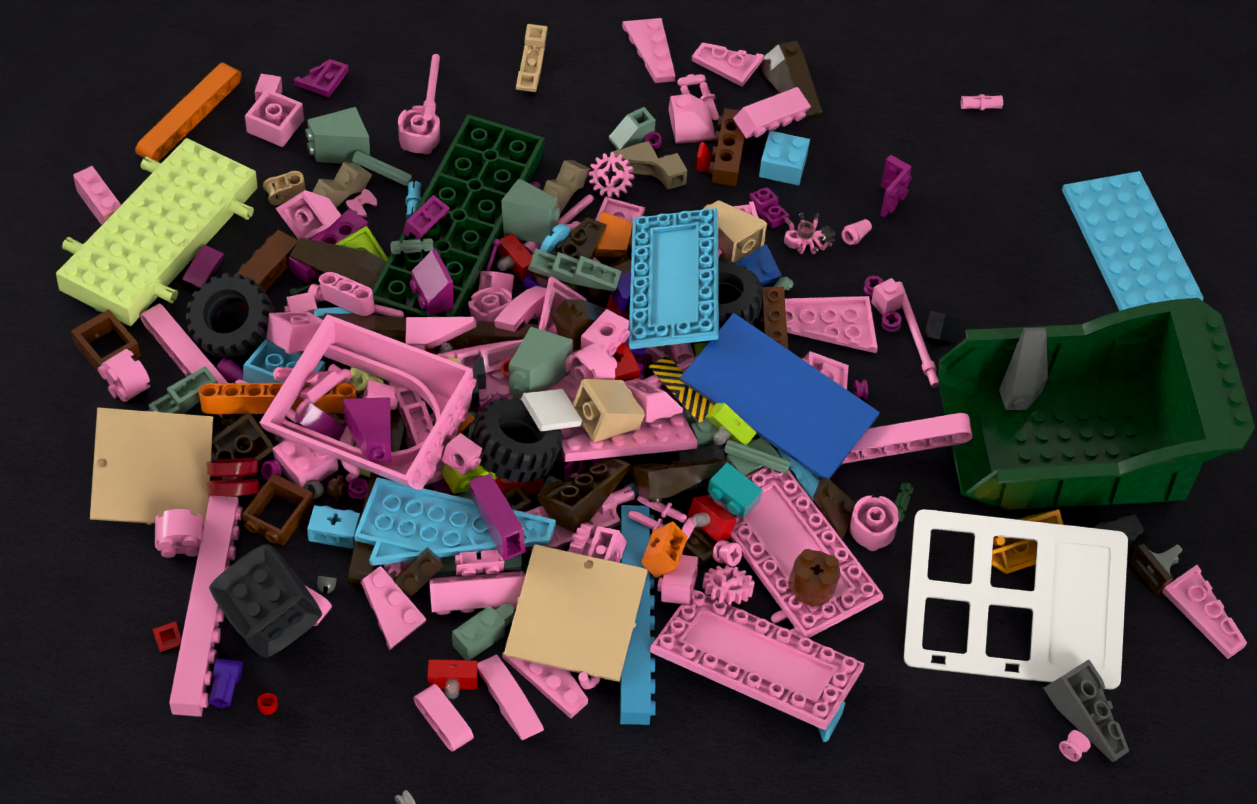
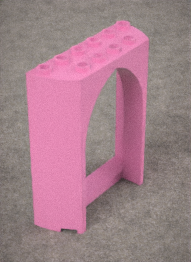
M327 314L261 419L260 424L268 432L410 488L421 490L429 477H433L439 459H442L446 445L456 437L460 423L464 422L467 418L476 379L473 378L472 368ZM324 355V357L401 385L417 393L432 408L436 416V424L424 442L409 449L391 452V462L373 463L365 459L359 448L284 420V417L306 384L307 378L311 376Z

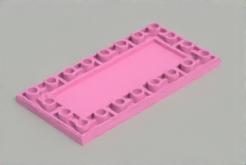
M764 467L746 476L761 488L763 493L760 502L743 519L738 515L732 514L723 503L714 500L710 494L707 495L736 518L730 537L733 543L741 546L743 557L802 637L810 638L883 600L884 595L789 470L787 473H782ZM804 549L822 551L838 559L840 578L834 595L829 601L826 600L820 605H807L795 598L796 595L792 589L790 591L788 587V580L795 559Z
M693 590L690 604H681L651 645L650 652L825 731L864 667V663L852 657H848L834 651L832 648L825 647L809 638L802 637L788 629L733 607L724 601L719 603L717 599L712 600L710 599L711 596L697 590Z

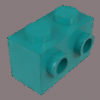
M728 462L710 479L707 489L714 500L723 503L732 514L738 515L742 519L760 502L763 493L761 488Z

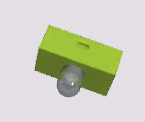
M716 403L705 417L718 429L713 437V441L717 445H724L729 439L747 446L757 433L725 403Z

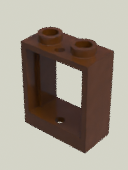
M109 309L71 330L75 346L98 373V367L103 362L124 349H128L134 354L131 356L134 361L141 356L138 342ZM115 330L126 345L101 359L89 344Z
M273 473L242 513L244 527L251 533H258L264 536L271 543H278L284 546L314 506L313 493ZM274 495L298 506L281 530L258 519V516Z

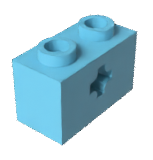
M314 505L307 528L309 541L354 549L356 542L354 535L360 522V513H355L352 510L343 511L329 506L321 507Z

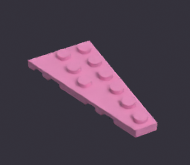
M869 296L785 299L787 333L877 353L878 348ZM762 317L757 326L763 327Z
M683 413L674 414L671 418L656 419L652 423L642 421L638 429L597 442H593L588 433L562 440L560 452L564 461L568 462L697 449L698 441Z

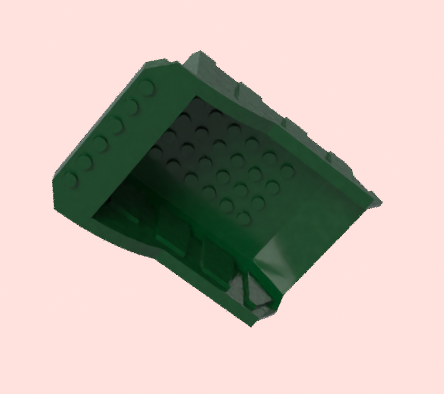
M1200 298L1148 303L1114 312L1080 325L966 330V339L939 359L938 384L945 415L964 413L970 418L972 439L965 443L951 445L961 496L997 507L1001 510L1186 500L1203 462L1229 451L1243 450L1255 429L1222 315ZM1024 328H1045L1047 336L1048 379L1043 391L1027 410H1006L999 388Z

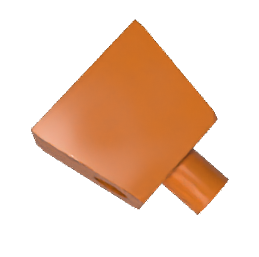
M601 212L599 222L607 224V227L594 257L624 258L628 256L629 249L632 247L633 223Z

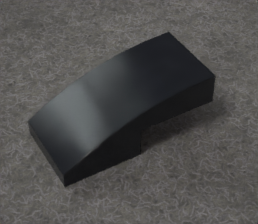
M479 357L473 367V378L476 379V384L472 391L471 408L480 407L479 390L486 389V372L483 357Z

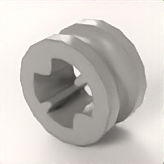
M407 790L403 791L402 796H395L397 804H416Z

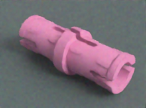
M979 94V96H961V109H1002L1003 106L1002 95L985 96L984 94Z

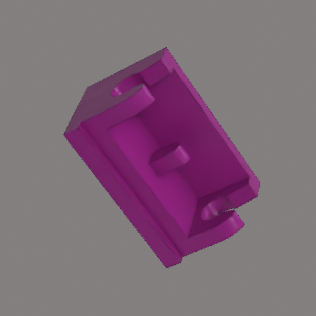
M433 195L406 221L403 234L408 237L413 233L416 237L415 239L421 240L422 236L446 216L450 208Z

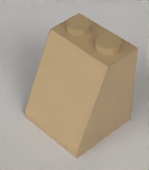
M719 200L703 208H717L718 247L723 251L719 258L724 263H728V261L736 263L764 246L767 223L764 220Z
M584 379L581 381L573 402L574 408L582 419L581 424L593 442L638 429L645 416L643 408L637 403L632 391L627 388L623 380Z

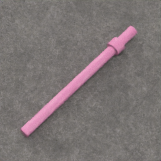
M438 54L432 56L427 97L423 104L424 119L427 121L432 119L436 108L434 99L440 61Z
M896 282L898 286L905 292L902 282ZM905 292L902 309L921 357L923 372L928 376L931 387L936 388L939 386L935 373L937 369L934 361L930 359Z

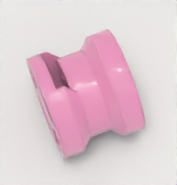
M720 540L716 543L713 549V558L716 562L726 563L729 566H736L740 562L742 548L739 544L729 543L725 540Z
M1076 730L1071 731L1068 739L1062 741L1059 745L1063 755L1075 762L1082 757V752H1087L1091 747L1088 738Z

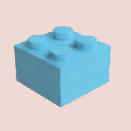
M770 131L761 160L759 177L799 185L808 154L810 139Z

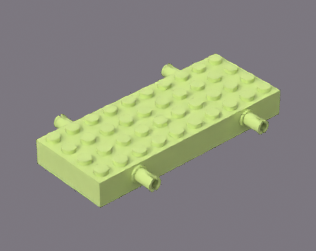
M188 138L162 163L148 156L145 157L141 162V168L152 174L84 244L71 237H67V240H64L62 248L74 255L56 272L59 290L101 312L109 309L119 321L129 326L134 324L140 317V314L145 312L157 297L173 303L178 296V291L168 287V285L199 253L202 247L211 240L234 213L244 217L246 220H249V217L253 215L254 208L244 204V202L257 189L256 171Z

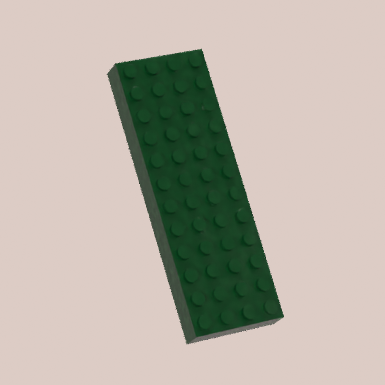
M467 114L415 210L416 212L433 195L450 208L446 216L430 228L420 241L427 238L433 240V250H437L453 280L454 308L432 316H428L426 310L421 309L418 302L419 296L417 293H413L410 281L412 280V270L431 252H424V250L415 253H404V251H401V254H391L372 289L374 304L400 310L404 313V317H461L480 281L481 271H485L494 246L493 240L496 238L501 239L504 234L501 201L518 179L530 183L544 156L545 138ZM413 233L408 237L402 234L399 241L403 243V240H415L416 237Z

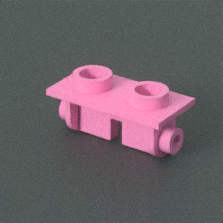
M498 549L481 551V559L478 560L476 551L460 552V555H455L456 575L472 577L476 573L495 575L500 571H504V561Z

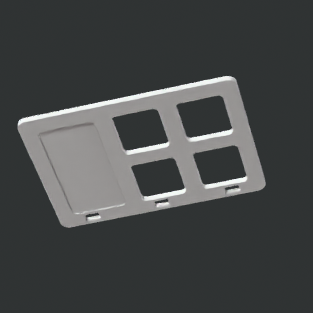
M925 509L918 511L914 519L904 662L908 666L915 668L1052 683L1085 661L1090 660L1103 679L1104 689H1115L1121 682L1128 549L1127 536L1121 531ZM932 529L965 532L974 535L971 584L928 579L930 533ZM1001 536L1036 541L1037 555L1034 591L991 586L993 537ZM926 598L969 603L967 652L965 654L923 649L922 638ZM989 605L1032 610L1033 619L1029 661L994 658L986 655ZM932 655L945 657V664L931 663ZM1005 664L1019 665V673L1004 671Z

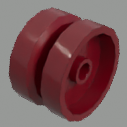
M236 458L206 462L208 475L222 477L207 483L208 495L235 497L259 492V480L253 477H244L258 472V459Z

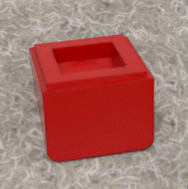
M701 142L697 154L696 171L709 173L710 162H714V159L706 144Z
M176 621L152 629L160 652L181 645L182 638Z

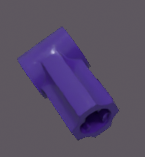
M216 659L213 671L214 682L209 697L210 704L218 708H225L231 705L236 683H239L241 679L242 661Z

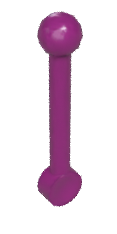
M496 238L493 240L494 246L486 271L491 269L497 247L501 245L500 239Z

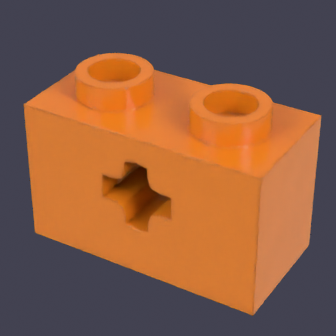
M673 521L656 529L651 534L641 563L655 578L676 569L688 536Z

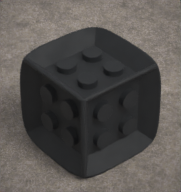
M268 544L257 547L221 573L209 586L214 600L229 622L246 640L247 644L262 657L272 656L287 647L308 631L322 616V611L303 582L286 565L283 557Z

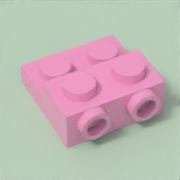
M811 351L804 358H801L847 390L848 365Z

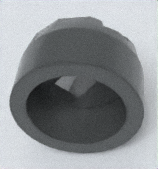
M317 480L306 482L303 486L304 489L313 493V500L319 498L324 492L323 485Z
M318 576L317 587L319 591L323 593L325 586L328 587L327 593H331L335 589L337 578Z

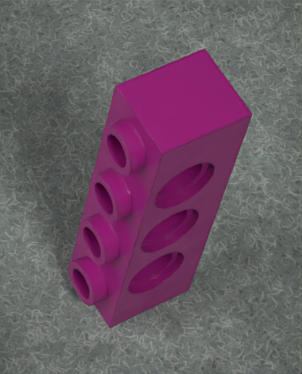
M348 209L330 227L321 231L311 240L336 244L363 227H368V222L351 209ZM289 257L290 271L308 285L321 276L318 272Z

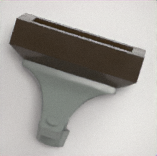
M1145 544L1137 546L1127 561L1153 593L1157 595L1162 593L1164 587L1173 579L1170 575V566L1178 563V555L1182 552V548L1177 544L1173 548L1157 554L1151 552Z

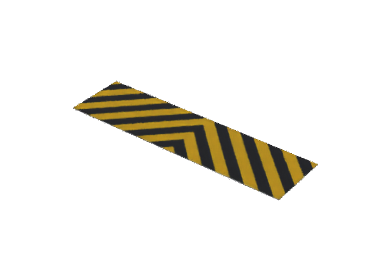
M668 355L648 366L699 423L707 419L705 417L714 405L680 381V377L684 373Z

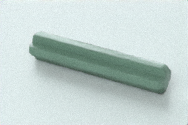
M356 151L353 155L352 161L402 185L408 186L412 179L411 174L363 152Z
M728 440L725 445L724 451L728 454L782 473H787L789 470V460L732 440Z

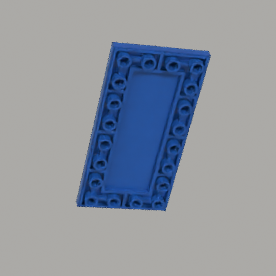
M735 313L731 315L719 330V339L711 340L680 377L681 382L714 405L716 403L727 404L757 432L756 434L821 479L831 478L880 414L879 411Z

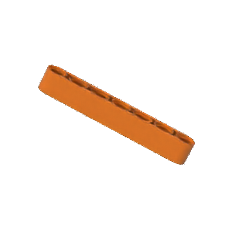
M220 63L138 142L135 149L136 154L144 159L148 156L159 162L238 85L241 80V72L225 63Z
M284 383L205 384L199 388L201 409L206 414H247L248 412L250 414H265ZM306 383L303 389L306 388L310 383ZM338 383L313 405L325 413H344V399H357L356 387L351 383ZM297 397L291 409L296 412L303 399Z

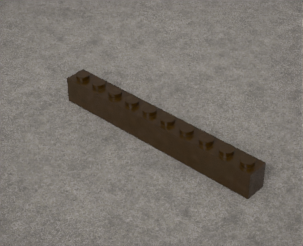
M324 313L322 318L324 320L328 314L406 344V317ZM476 321L475 328L431 350L450 352L492 343L523 340L530 327L539 329L540 324L521 323L518 329L512 332L496 328L494 322Z

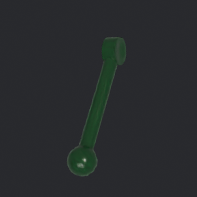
M317 281L312 284L320 285V282ZM312 284L299 289L292 288L290 296H295L308 290Z

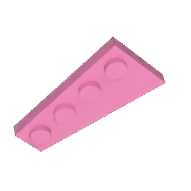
M504 652L502 653V658L570 719L588 704V698L568 670L506 657Z

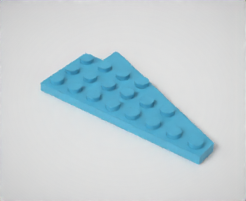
M378 477L354 535L355 541L375 545L369 559L370 565L373 566L413 561L427 547L439 558L460 555V552L476 551V553H481L484 550L498 549L473 500L424 488L416 490L398 482ZM513 510L524 528L525 547H531L534 544H550L556 520Z

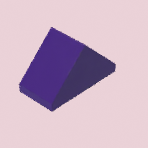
M631 272L621 274L616 290H610L620 312L623 314L630 307Z

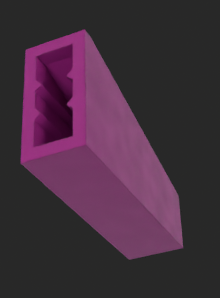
M390 398L344 399V421L365 459L373 463L391 462Z
M492 475L476 477L473 481L469 482L470 495L503 560L505 561L525 553L524 528Z

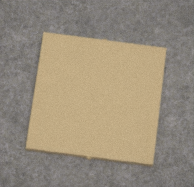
M97 408L90 519L137 522L151 525L155 524L157 515L160 518L163 516V512L167 510L186 509L191 510V515L197 516V513H199L203 517L204 527L209 503L207 483L210 481L206 462L211 461L213 417L161 413L158 411Z
M534 544L521 594L517 598L518 604L504 656L577 673L585 672L590 676L620 682L633 628L636 627L635 620L648 569Z

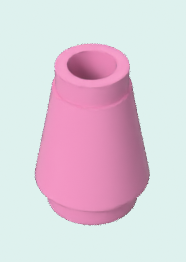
M866 219L847 225L842 231V238L849 245L858 244L872 229V225Z

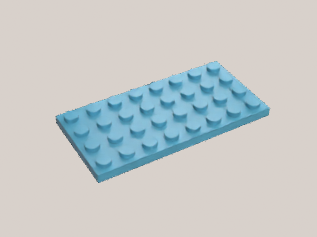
M1140 171L1063 185L1062 191L1119 311L1148 303L1174 299L1200 298L1203 301V296Z

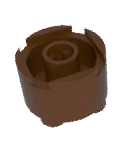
M804 549L795 559L788 580V587L790 591L792 589L795 593V598L807 605H820L826 600L829 601L834 595L840 578L838 559L822 551Z

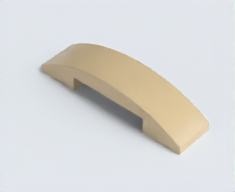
M527 24L525 46L516 90L536 92L543 63L547 26Z

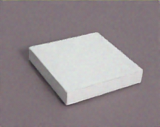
M563 389L523 393L521 400L540 431L578 427L581 425L582 419Z

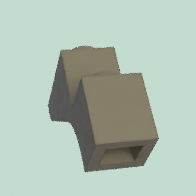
M649 141L613 151L615 158L621 154L623 156L622 161L629 160L628 166L633 167V171L630 173L656 177L665 185L667 190L686 184L687 169L678 153L666 155L658 159ZM617 163V169L625 172L624 168Z
M564 160L557 179L547 180L543 189L544 192L557 198L560 214L573 193L579 188H583L590 172V168L573 160Z
M343 162L335 179H319L312 193L329 198L337 208L351 194L362 193L372 174L358 164Z

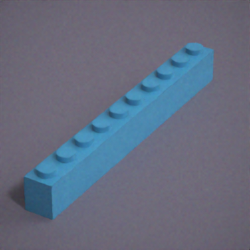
M622 505L621 534L627 543L620 563L645 568L641 561L651 537L649 533L651 528L629 518L628 514L630 511H637L653 520L654 515H649L648 506ZM649 571L635 620L636 627L633 628L620 679V724L650 725V716H655V701H651V694H655V679H651V672H655V658H650V648L655 641V637H650V630H654L655 616H650V609H654V595H650V589H654V576L650 575Z

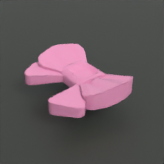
M363 189L361 195L346 201V207L359 216L366 217V212L362 205L367 203L376 207L377 199L369 190Z

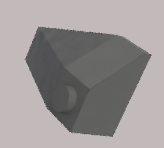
M1024 328L999 388L1006 410H1027L1043 391L1048 379L1047 336L1045 328Z
M1087 660L1044 687V690L1055 707L1108 759L1114 762L1129 752V748L1119 723L1114 721L1110 711L1113 709L1111 701H1107L1103 689L1105 685L1103 679L1091 661Z

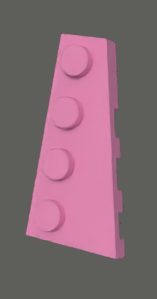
M662 18L623 21L622 27L624 31H627L631 43L636 46L637 53L640 58H643L645 67L654 82L675 81V72Z
M1196 565L1164 587L1162 593L1229 659L1243 649L1247 642L1232 618H1228L1223 610V604L1220 600L1216 599L1211 591V585L1208 581L1204 580L1200 574L1199 566Z

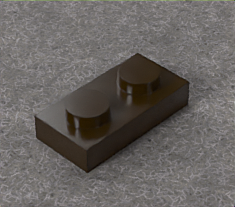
M427 547L394 577V583L412 597L445 566L444 561Z

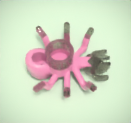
M800 213L801 223H799L797 231L787 217L784 219L790 227V230L785 233L784 242L791 249L798 248L797 251L800 254H803L808 244L812 254L818 252L819 249L814 247L813 241L821 250H825L827 246L831 247L832 243L836 241V239H832L835 231L829 225L822 227L819 231H815L820 216L819 213H816L813 224L805 221L804 213Z

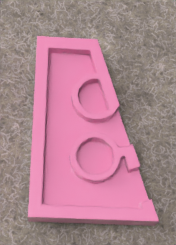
M702 43L692 55L693 62L742 87L764 60L763 54L751 55L746 54V51L743 50L736 52L727 50L723 46Z
M381 566L362 580V586L371 608L376 614L378 625L385 636L389 651L426 622L427 619Z

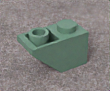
M645 107L626 115L611 133L609 140L617 149L627 148L644 142L645 136L648 133L655 132L656 120Z

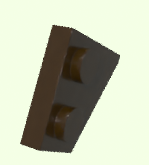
M826 477L820 480L813 498L821 509L823 516L828 522L830 521L835 532L843 539L851 522L856 503Z
M685 522L681 523L678 527L682 529ZM695 526L683 551L689 556L698 557V564L703 566L713 558V549L718 541L700 527ZM731 538L725 540V541H728L729 543L732 542Z

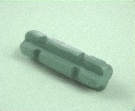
M431 238L423 239V241L415 239L403 240V243H400V241L391 242L392 254H401V251H404V253L421 252V250H424V252L433 250V240Z

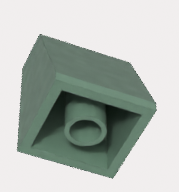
M356 107L308 119L306 135L310 142L307 143L309 154L314 155L316 162L354 163L352 158L356 151L370 156L369 135Z
M521 179L516 181L501 201L504 237L513 233L518 240L542 244L546 236L553 235V228L559 225L560 208H558L557 198Z
M530 327L509 363L510 394L522 398L523 393L545 391L570 374V372H566L565 361L573 353V340Z

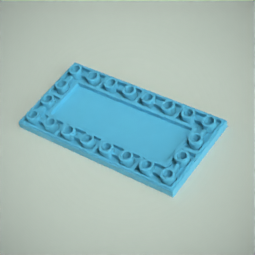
M717 208L633 218L629 323L630 349L719 339Z

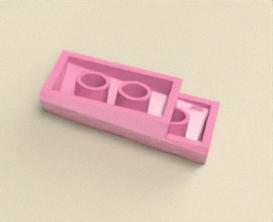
M551 276L548 280L539 329L558 335L550 313L565 299L586 301V298Z

